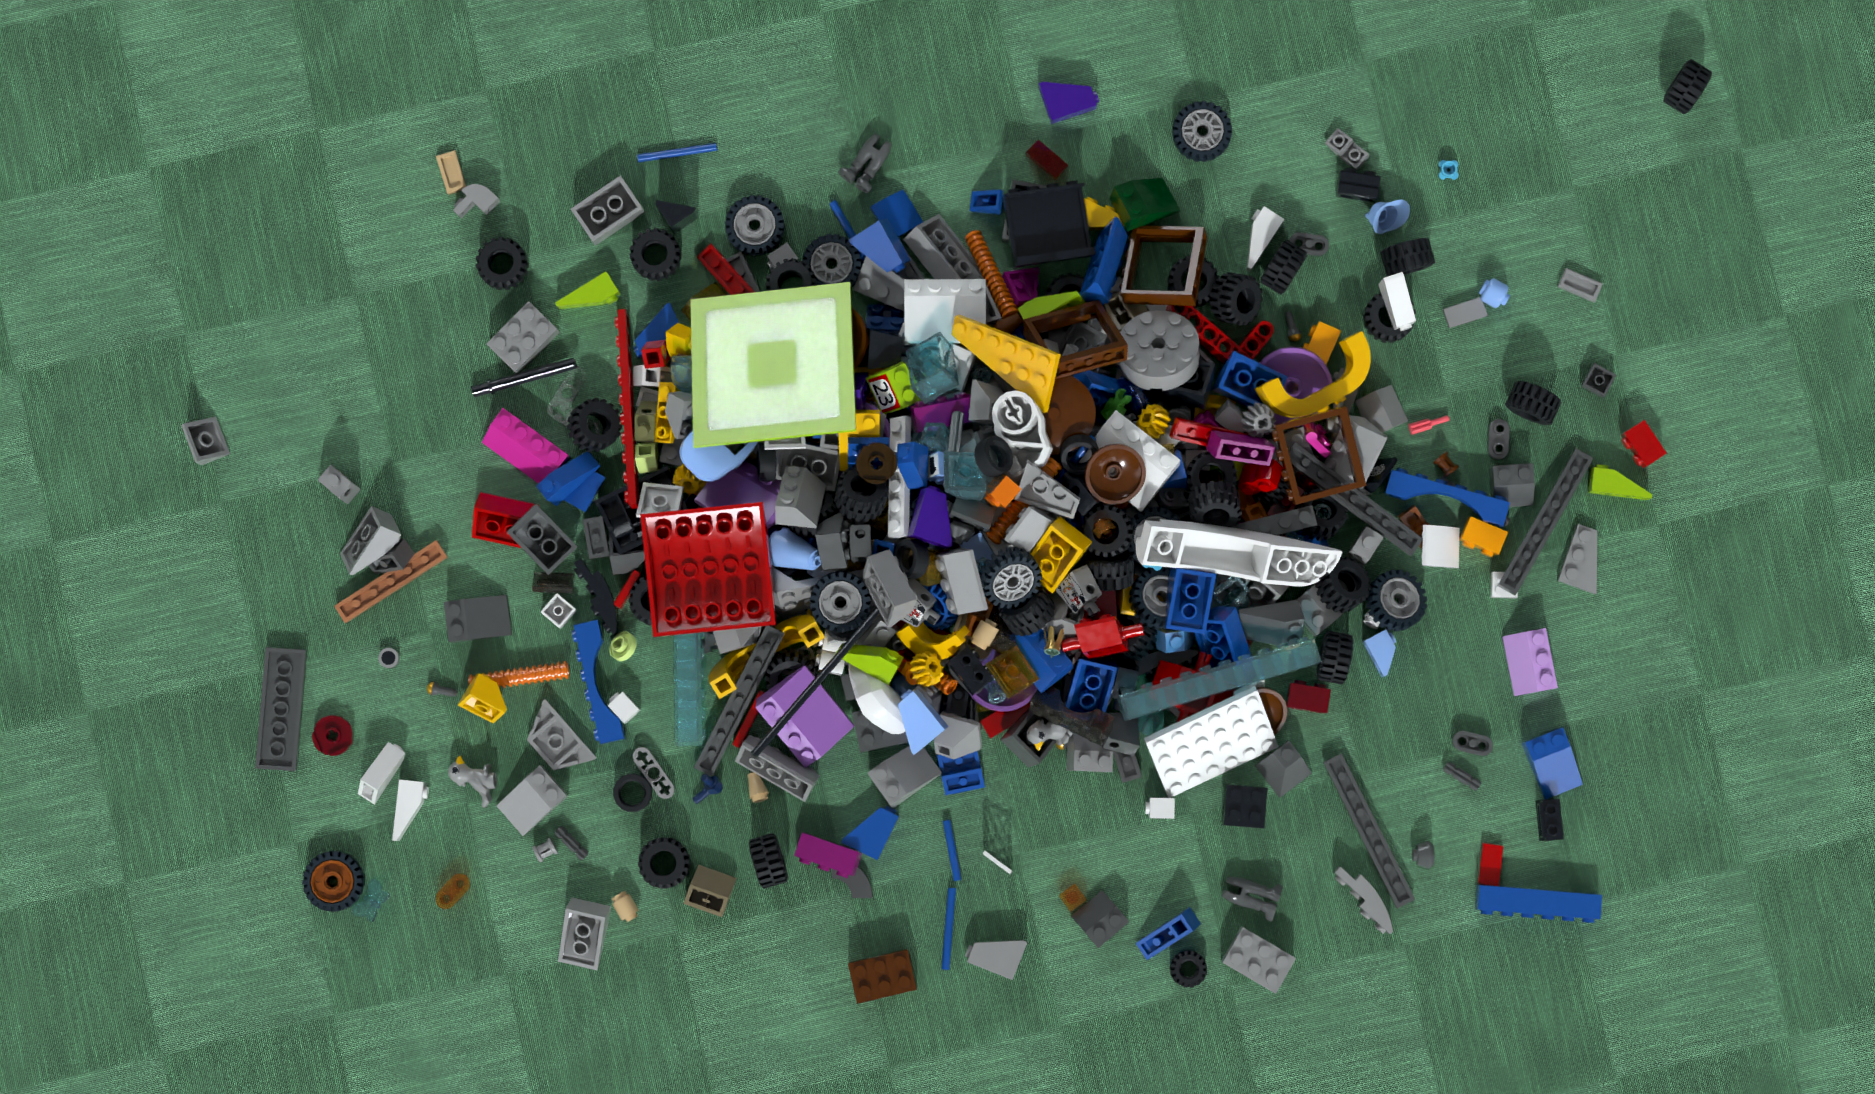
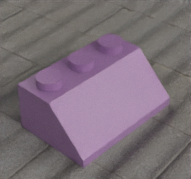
M1546 628L1502 637L1514 696L1558 688Z

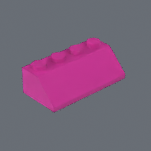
M504 408L493 420L482 441L484 445L538 484L549 473L563 466L570 459L568 454Z

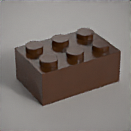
M908 949L848 963L857 1004L917 990Z

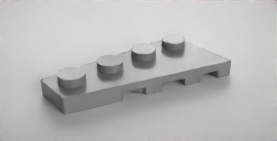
M866 256L853 290L904 311V278L894 271H884Z

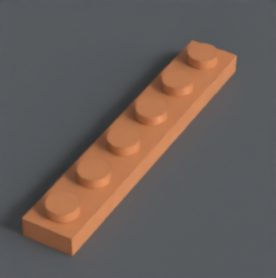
M436 540L415 553L403 570L384 573L334 607L344 623H348L447 559L448 556Z

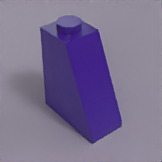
M1040 82L1038 85L1051 124L1096 110L1097 103H1099L1096 91L1092 92L1091 86Z
M928 486V488L920 490L907 536L946 549L952 546L946 494L941 493L937 487Z

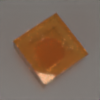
M1075 883L1058 895L1070 912L1087 900Z

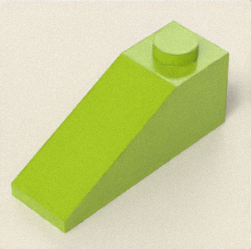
M605 271L558 300L555 304L559 309L598 306L606 303L610 305L617 301V296L621 294Z
M1077 291L1034 298L1025 302L1018 310L1024 320L1085 303V301Z
M1597 464V467L1590 469L1588 493L1640 500L1652 499L1651 493L1616 470L1609 469L1608 465Z
M855 644L842 660L889 685L904 657L886 647Z

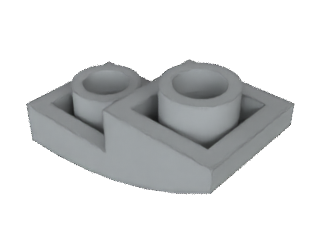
M1339 128L1325 142V145L1351 168L1356 169V171L1369 158V154L1355 144L1353 139Z

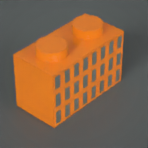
M1002 474L994 477L982 492L986 495L984 499L992 506L1006 508L1020 492L1021 488L1007 475Z

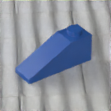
M585 452L549 473L536 487L549 502L558 506L601 465L590 452Z
M1189 907L1135 944L1146 960L1194 931L1201 923Z

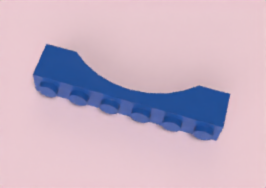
M1401 468L1391 471L1385 496L1403 501L1425 494L1449 496L1470 507L1481 521L1501 528L1504 526L1510 502H1507L1505 497L1495 495L1494 498L1486 496V492L1475 490V492L1467 491L1465 486L1458 484L1455 487L1449 486L1447 481L1440 479L1431 481L1428 480V476L1417 473L1416 476L1408 474L1409 471Z
M594 620L574 625L575 630L571 632L573 641L577 642L579 650H576L578 662L582 661L583 670H580L582 681L587 683L588 689L585 690L587 702L591 701L592 709H589L591 721H595L597 728L593 729L595 740L599 741L600 744H606L626 739L622 721L606 705L597 686L596 660L599 649L604 641L600 621Z

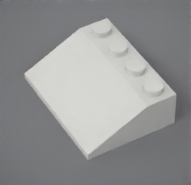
M904 279L905 343H960L951 335L955 315L959 314L986 325L985 279Z
M1116 410L1095 436L1099 449L1109 444H1124L1136 450L1142 457L1146 467L1145 482L1139 493L1128 501L1141 512L1180 465V459ZM1090 449L1078 463H1083L1090 459L1092 456ZM1111 468L1109 473H1113L1115 468Z

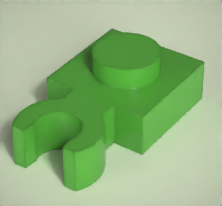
M1118 389L1115 397H1110L1100 413L1106 420L1111 417L1115 410L1123 416L1127 410L1124 408V405L1130 403L1132 397L1125 395L1123 398L1126 392L1125 389Z

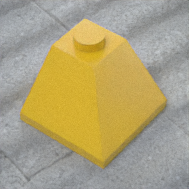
M479 673L473 678L458 703V706L493 724L507 710L497 682L493 681L490 676Z

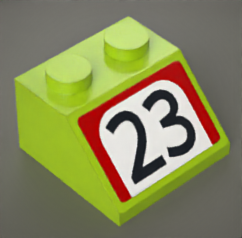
M903 361L865 378L878 408L883 414L906 408L917 401H921L909 370Z

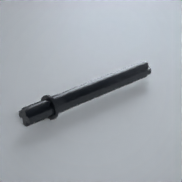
M570 358L499 379H488V382L471 386L472 394L474 397L489 393L493 395L496 391L574 370L577 368V363L574 358Z

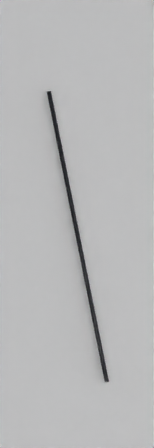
M928 550L929 558L932 556L935 550ZM877 607L751 751L755 757L761 754L881 615Z

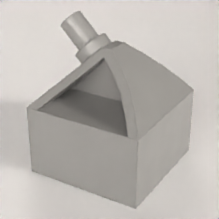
M761 626L713 631L720 654L757 643L761 633Z

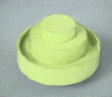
M626 631L618 633L611 641L609 647L610 655L618 661L630 658L637 646L635 636Z

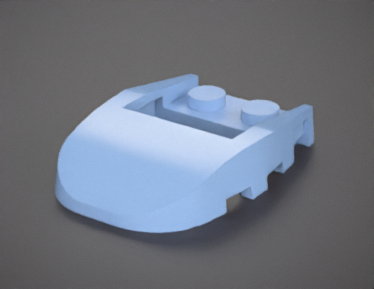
M692 430L682 441L679 454L683 464L697 478L706 482H714L726 476L734 468L737 469L754 450L758 442L743 443L745 447L736 455L725 445L694 448Z

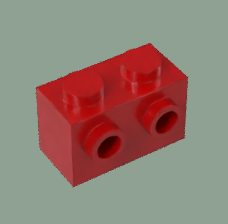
M1645 420L1621 434L1623 438L1621 439L1622 444L1627 450H1631L1634 455L1632 456L1634 462L1642 468L1647 467L1667 454Z

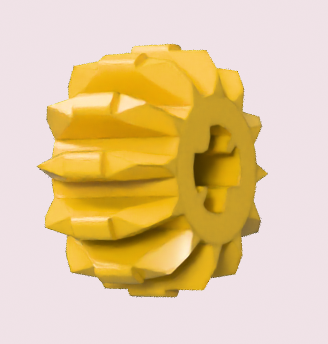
M1148 404L1146 409H1142L1141 415L1137 416L1139 420L1136 422V425L1151 438L1159 439L1161 434L1165 435V429L1169 428L1167 424L1171 419L1169 418V412L1160 405Z
M684 464L681 467L678 466L675 470L673 483L675 486H683V493H688L689 497L692 493L698 495L707 484L706 481L697 478Z
M930 651L916 654L910 662L912 668L909 671L913 672L912 679H916L917 684H921L923 687L937 684L940 678L944 676L941 671L944 667L941 666V659H937L936 653L933 654Z

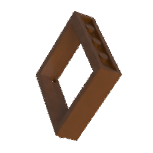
M1141 226L1133 229L1131 236H1129L1130 247L1125 254L1126 267H1123L1122 270L1123 284L1119 286L1120 296H1122L1124 304L1196 306L1208 239L1205 228ZM1142 242L1193 243L1185 291L1133 290Z
M1099 300L1024 319L1023 335L1026 340L1047 349L1048 347L1039 333L1095 318L1112 342L1061 356L1055 379L1127 360L1128 344Z
M1346 406L1273 425L1274 430H1271L1272 439L1274 442L1277 441L1279 448L1276 450L1278 461H1282L1284 468L1281 470L1283 481H1287L1289 489H1286V494L1289 501H1292L1293 504L1297 505L1367 486ZM1337 416L1354 482L1300 496L1283 430Z

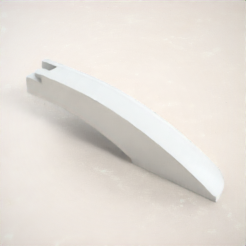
M1160 519L1159 522L1145 520L1141 537L1136 539V555L1142 565L1199 570L1259 581L1265 584L1308 586L1320 581L1319 578L1325 575L1326 572L1330 573L1334 569L1342 554V551L1339 549L1272 534L1211 524Z

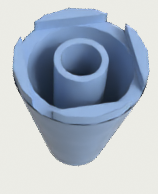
M781 527V530H775L772 533L769 542L773 566L815 570L821 565L819 551L801 536H797L790 528Z

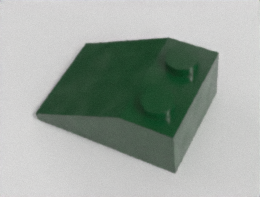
M1163 178L1131 180L1114 186L1109 198L1127 231L1181 211Z

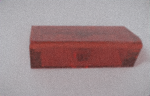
M1037 140L1025 153L1029 159L1054 180H1057L1069 166L1040 140Z

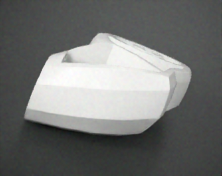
M1016 390L1001 395L994 403L992 410L994 431L996 436L1003 438L1008 443L1012 451L1013 465L1004 475H1007L1017 484L1021 481L1027 461L1029 460L1041 469L1047 464L1053 448L1046 432L1045 417L1036 402L1026 393Z
M849 663L850 681L862 714L873 724L891 734L906 732L898 706L902 698L886 683Z

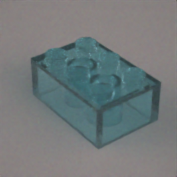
M941 332L934 334L906 351L911 389L924 404L935 400L938 396L959 385L953 346Z

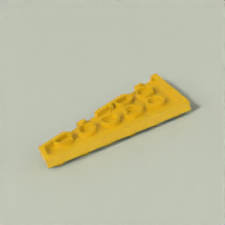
M960 314L955 315L951 335L1014 389L1030 396L1043 413L1048 412L1061 354Z

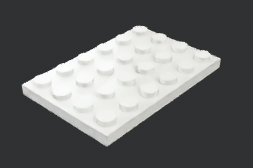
M1255 686L1144 738L1168 798L1176 796L1278 747L1260 695Z

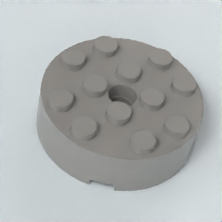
M1165 310L1144 312L1132 318L1120 332L1128 344L1127 360L1119 362L1121 371L1131 383L1146 390H1150V388L1162 389V391L1176 388L1187 382L1198 368L1200 358L1198 333L1189 320L1177 313Z

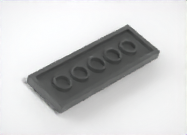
M265 647L256 769L297 771L307 650Z

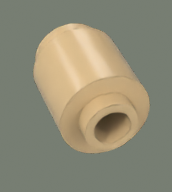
M987 618L985 622L981 620L972 635L971 643L986 650L987 646L990 647L999 630L995 628L997 624Z
M626 891L611 898L613 901L612 905L622 921L626 919L629 922L638 916L636 912L639 909L631 895L627 894Z

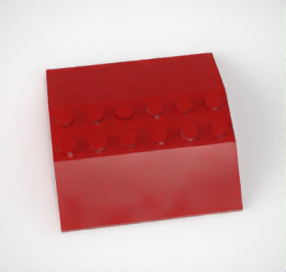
M763 502L640 514L653 637L776 625L770 542Z

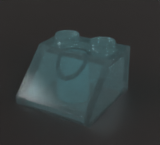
M944 451L945 492L961 500L982 501L986 493V475L977 466L974 452Z

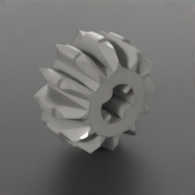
M1255 403L1253 407L1248 406V411L1243 412L1245 417L1241 419V422L1244 424L1242 428L1248 435L1262 438L1263 434L1269 435L1268 430L1273 429L1272 423L1276 422V419L1273 417L1275 413L1266 404Z

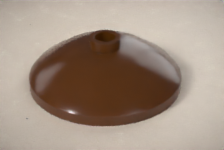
M1109 444L1098 449L1090 457L1085 469V482L1088 490L1096 499L1106 504H1122L1131 500L1139 493L1146 478V467L1142 457L1136 450L1124 444ZM1111 468H1115L1113 473H1109Z
M1256 687L1273 733L1276 735L1286 721V702L1274 689Z

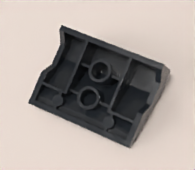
M668 466L638 479L639 499L643 482L675 486L673 474ZM627 485L594 500L619 555L643 544L641 518L636 517L637 508L632 509L625 502L624 492L628 491ZM682 497L681 510H686L688 507Z

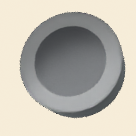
M385 648L379 653L378 660L383 667L393 668L399 663L400 656L395 649Z

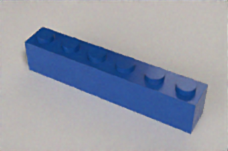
M1477 885L1475 909L1481 910L1480 914L1493 915V911H1501L1502 916H1513L1514 912L1521 913V917L1533 918L1534 914L1542 915L1541 919L1554 920V916H1562L1563 921H1574V917L1582 918V922L1595 923V919H1601L1602 895Z

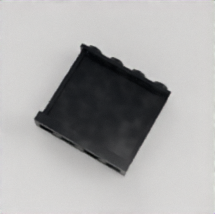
M1078 180L1066 182L1064 186L1052 183L1046 185L1047 188L1039 189V186L1027 187V191H1020L1019 188L1007 190L1008 193L1003 195L1002 198L1014 268L1087 258L1096 255L1095 246L1091 247L1082 191L1085 183H1078Z

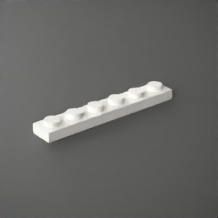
M906 415L890 419L889 448L892 449L897 458V444L911 442V417ZM898 466L894 475L889 478L888 538L891 539L908 537L910 489H908Z

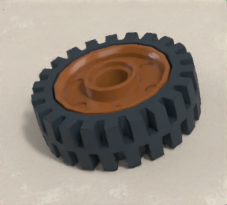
M340 851L325 852L313 858L303 873L302 885H304L303 890L307 895V899L314 906L325 911L336 912L351 907L358 901L365 886V876L362 872V867L358 864L359 862L351 855ZM331 876L338 878V884L335 887H332L329 883Z

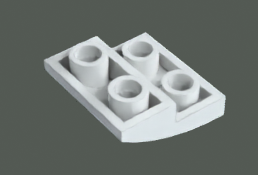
M1423 525L1422 565L1459 568L1460 528Z

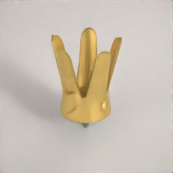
M1050 626L1048 642L1046 632L1043 630L1046 642L1044 653L1051 655L1052 658L1060 654L1064 629L1060 630L1057 640L1054 642L1053 626Z

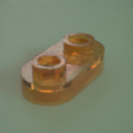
M1103 518L1094 525L1095 529L1093 532L1097 538L1104 540L1114 534L1118 527L1112 520H1105Z
M465 874L454 875L436 894V904L442 909L452 908L470 889L471 882L469 877ZM459 880H462L464 882V886L462 888L457 886V882ZM445 895H448L450 897V901L448 903L444 902L443 897Z

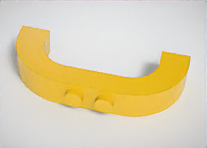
M1363 331L1354 333L1339 342L1346 357V369L1338 380L1304 399H1296L1285 391L1279 378H1274L1255 388L1259 398L1274 413L1290 418L1310 415L1317 411L1318 413L1330 409L1328 405L1333 402L1335 404L1346 400V395L1356 390L1363 383L1370 368L1371 353Z
M811 615L795 616L773 626L785 632L776 652L797 642H804L809 648L825 638L818 623ZM756 643L731 651L711 670L708 677L709 683L719 699L737 689L736 681L740 677Z

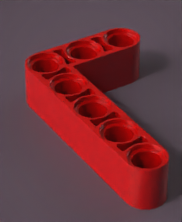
M1174 305L1166 307V311L1177 313L1187 320L1193 318L1196 321V326L1194 327L1198 333L1199 344L1223 364L1226 363L1233 351L1253 360L1274 333L1273 325L1270 322L1261 321L1237 345L1193 306H1179L1181 313H1177L1174 310ZM1259 327L1264 328L1266 331L1265 336L1260 334ZM1204 331L1210 332L1211 340L1205 337ZM1247 342L1253 344V351L1248 349ZM1220 344L1225 345L1226 353L1220 350Z

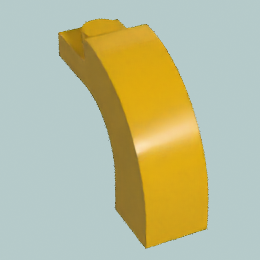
M922 622L918 627L906 623L896 635L904 645L916 654L930 651L933 654H937V659H946L951 657L961 647V644L966 641L964 637L970 631L964 625L951 634L939 635L932 632Z

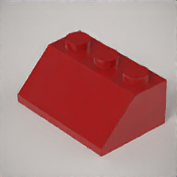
M480 492L474 506L472 538L521 548L506 531L534 504Z

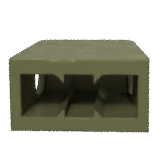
M642 400L635 413V441L655 443L658 401Z

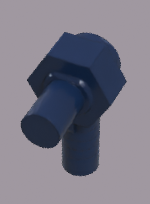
M706 773L703 774L701 780L705 783L704 788L692 798L693 801L698 804L708 795L719 794L723 789L721 779L717 776L710 777Z

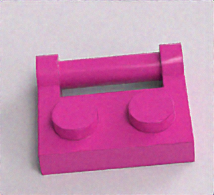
M1314 422L1304 424L1305 439L1324 458L1328 457L1331 454L1330 442L1324 435L1326 434L1324 428L1320 424L1316 425Z

